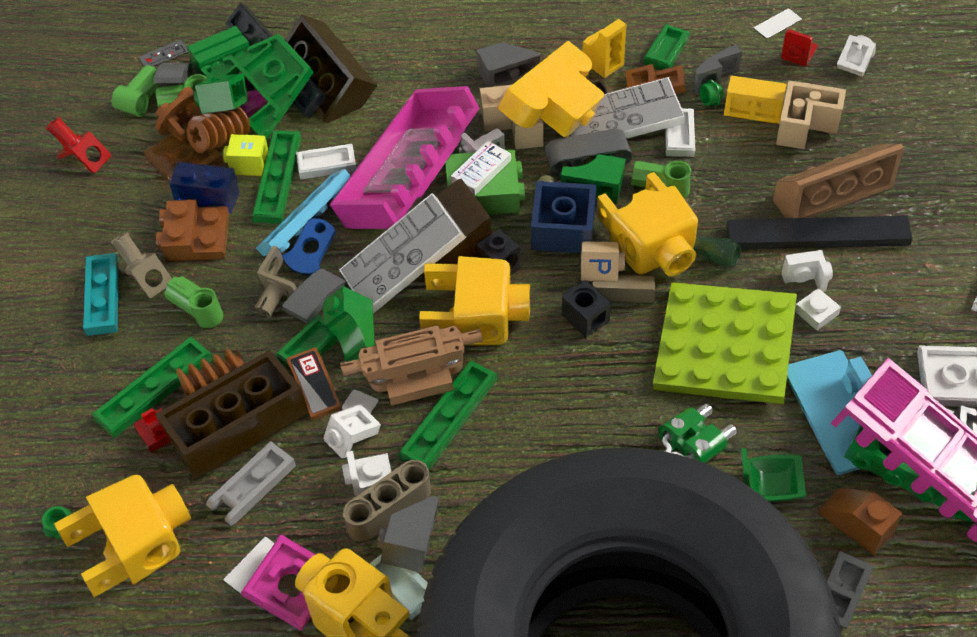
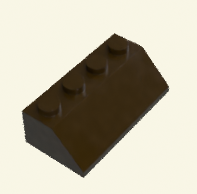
M301 14L285 41L312 69L311 80L326 96L316 112L324 122L329 123L362 108L377 87V84L325 22Z
M268 350L156 413L155 416L178 457L195 480L308 414L309 411L302 388L274 354Z

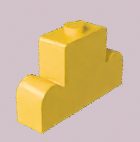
M567 41L510 86L497 109L523 128L534 127L539 118H541L556 132L566 138L581 125L586 127L596 115L595 110L603 99L604 93L586 79L592 68L590 58L570 41Z

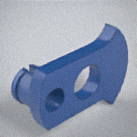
M309 219L293 249L288 253L282 254L288 267L295 273L303 276H311L318 271L321 260L337 233L334 227L322 219ZM308 241H317L319 248L316 252L308 254L303 251L304 245Z

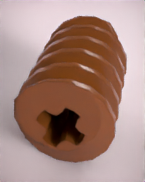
M240 107L233 110L195 116L190 119L187 126L189 143L198 153L229 145L231 134L247 135L250 132L249 119Z
M237 348L236 355L229 349L224 350V360L217 354H213L212 365L205 359H201L200 370L191 363L188 364V375L180 368L176 369V374L186 397L240 367L244 362Z

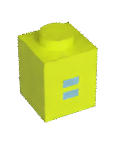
M231 134L229 145L225 146L223 151V159L225 163H228L231 175L262 176L268 152L265 136Z

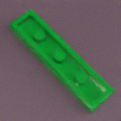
M273 130L252 213L254 223L281 224L283 222L297 161L296 152H299L302 140L301 132Z
M190 336L92 413L94 421L111 437L116 438L141 418V414L156 406L181 386L176 369L180 368L188 375V364L192 363L200 370V360L205 359L209 363L212 361V354Z
M470 360L454 380V390L444 393L398 453L399 460L403 462L419 460L425 463L430 470L498 380L497 373Z

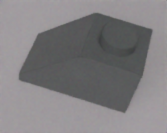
M503 42L476 50L477 70L487 87L514 84L540 63V55L537 51Z
M428 497L391 514L388 528L381 527L377 541V548L383 549L381 556L382 564L422 572L436 518L439 497Z

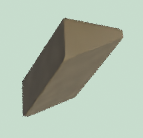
M618 275V281H593L592 286L609 302L654 303V276Z

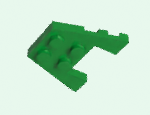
M279 33L247 47L248 51L235 57L229 55L222 58V63L213 67L209 64L200 69L208 79L238 74L240 72L244 74V77L268 102L249 118L250 127L257 135L265 136L266 140L313 74L310 66Z

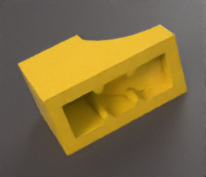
M617 19L595 34L588 36L582 43V52L592 62L591 69L604 78L624 65L627 24L620 19Z

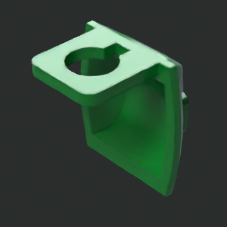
M741 448L744 484L755 490L768 502L790 501L806 497L802 456L783 454L747 459V449Z

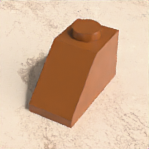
M839 488L818 509L820 515L873 556L895 533L903 514L874 491Z

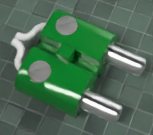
M704 404L697 410L690 407L686 408L658 428V434L667 448L664 452L689 457L706 464L727 448V440L734 436L737 430L731 424L722 430H719L713 424L706 426L704 422L706 417L712 414V408L708 404Z

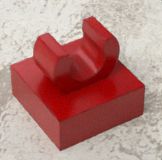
M151 408L141 414L142 419L133 424L136 432L151 453L170 443L155 416L156 413L163 410L162 408L157 411Z

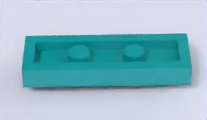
M116 253L86 256L83 329L86 336L118 332L119 259Z

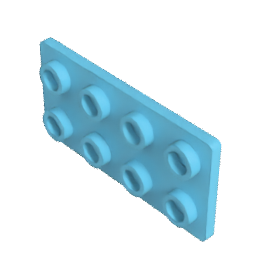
M841 350L789 364L787 381L836 475L860 469L854 466L850 460L843 457L859 424L849 415L836 428L831 422L872 376L862 357L850 359L848 362ZM880 449L884 455H889L886 450Z

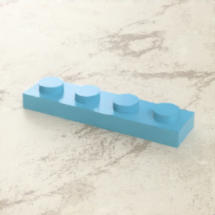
M345 169L331 174L256 247L263 257L267 256L272 246L278 247L281 253L290 246L288 240L293 235H300L309 219L313 216L314 218L318 217L328 208L326 203L331 198L335 199L351 177Z

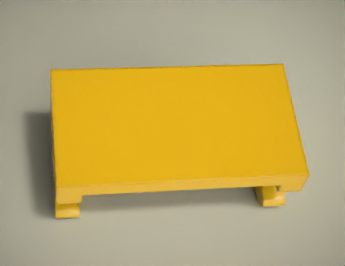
M731 76L727 90L724 116L780 124L787 84Z

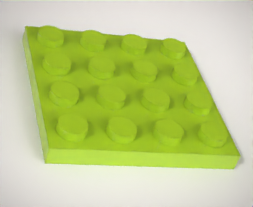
M671 282L653 379V390L784 404L797 294Z

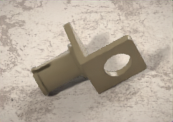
M128 232L121 233L111 241V244L114 245L126 262L119 269V272L121 274H131L148 298H153L167 287V283L172 278L155 253H141ZM151 269L157 270L161 275V281L155 287L149 286L145 281V275Z
M272 246L257 271V275L266 289L257 304H255L254 310L262 316L266 312L265 316L268 318L272 317L282 296L290 297L297 289L293 282L276 276L284 262L282 254L276 246ZM275 258L274 265L269 271L270 263Z

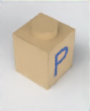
M581 241V281H618V272L624 271L625 252H619L618 242Z

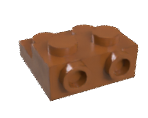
M196 200L167 201L166 209H160L159 221L161 227H163V232H157L156 234L157 249L162 250L165 261L225 259L230 214L228 206L198 207Z

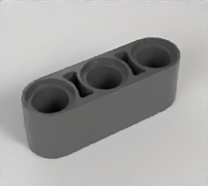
M620 129L558 138L550 141L545 146V153L551 172L556 177H561L563 166L577 167L588 164L596 159L597 154L626 159L625 165L633 157L625 133Z

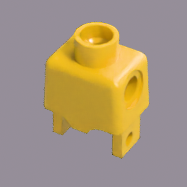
M655 172L646 175L645 189L633 194L631 203L621 209H617L606 193L598 196L597 217L609 231L610 242H618L619 252H625L626 263L637 274L643 275L660 267L666 275L676 276L686 271L695 261L696 252L694 248L698 218L675 186L667 188Z
M459 256L458 264H425L426 290L455 291V303L450 312L420 311V329L437 325L439 330L456 326L460 333L480 329L483 342L466 346L502 345L508 340L509 321H529L530 284H510V265L506 260Z
M135 474L86 496L89 505L54 523L67 548L101 529L104 531L107 542L103 554L106 560L81 573L93 597H96L130 578L134 585L178 557L180 546L173 529L191 520V516L173 484L152 494L144 479L140 475Z
M341 549L331 559L323 553H318L312 556L297 574L295 587L304 594L314 626L325 636L410 637L399 629L401 624L410 616L409 610L393 598L389 578L350 549ZM352 616L355 621L349 624L348 619Z

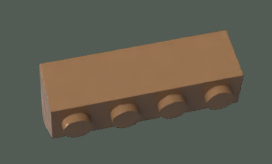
M878 144L870 148H863L848 156L836 158L826 164L811 167L801 173L786 176L776 182L773 202L785 218H812L893 188L904 146L902 144Z

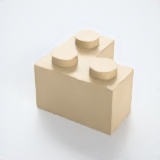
M789 80L776 145L805 149L809 129L837 134L846 89Z
M512 85L480 88L484 132L493 131L496 128L499 130L512 129L515 149L543 147V120L539 118L534 127L523 128L497 109L507 89Z

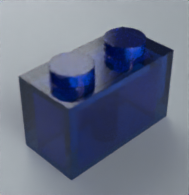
M178 162L169 182L174 201L196 200L198 207L228 206L229 213H232L240 193L234 168Z

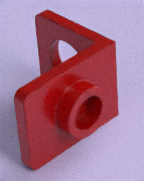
M787 29L781 59L807 67L818 45L812 43L813 38L811 36Z

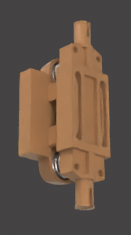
M437 325L376 340L375 346L360 349L359 359L340 363L343 377L363 372V375L368 379L374 391H388L392 406L454 390L451 375L458 373L462 369L464 346L483 341L480 329L460 333L456 326L439 330Z

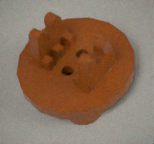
M190 87L184 88L172 103H164L157 109L155 114L159 118L155 129L160 135H174L180 142L185 139L183 135L185 131L182 126L191 118L202 115L200 107H197L195 104L194 91Z

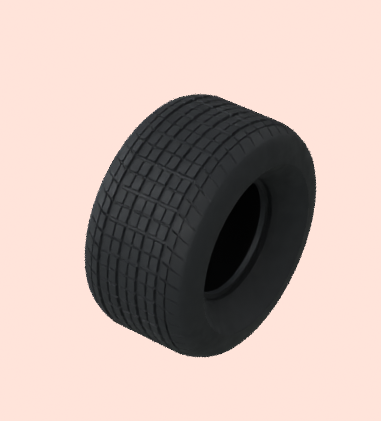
M624 447L593 449L551 459L513 477L489 494L487 498L483 499L470 512L471 515H467L455 530L456 534L451 535L441 551L443 555H439L431 573L433 578H429L425 590L424 602H422L419 617L420 627H418V637H542L560 616L582 603L602 597L629 596L650 600L672 610L686 620L700 637H842L837 608L818 561L796 529L763 496L735 477L698 460L664 451Z

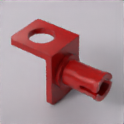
M60 117L55 118L45 128L63 146L62 150L56 155L58 159L74 154L91 173H96L111 157V153L90 131L76 135ZM88 147H95L99 151L100 157L97 162L88 160L86 156Z

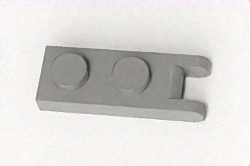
M270 441L207 500L206 505L211 510H215L224 502L232 509L226 515L225 521L229 525H234L296 467L295 460Z

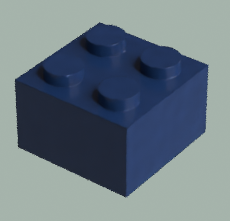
M536 181L531 222V250L581 253V241L592 242L596 185Z

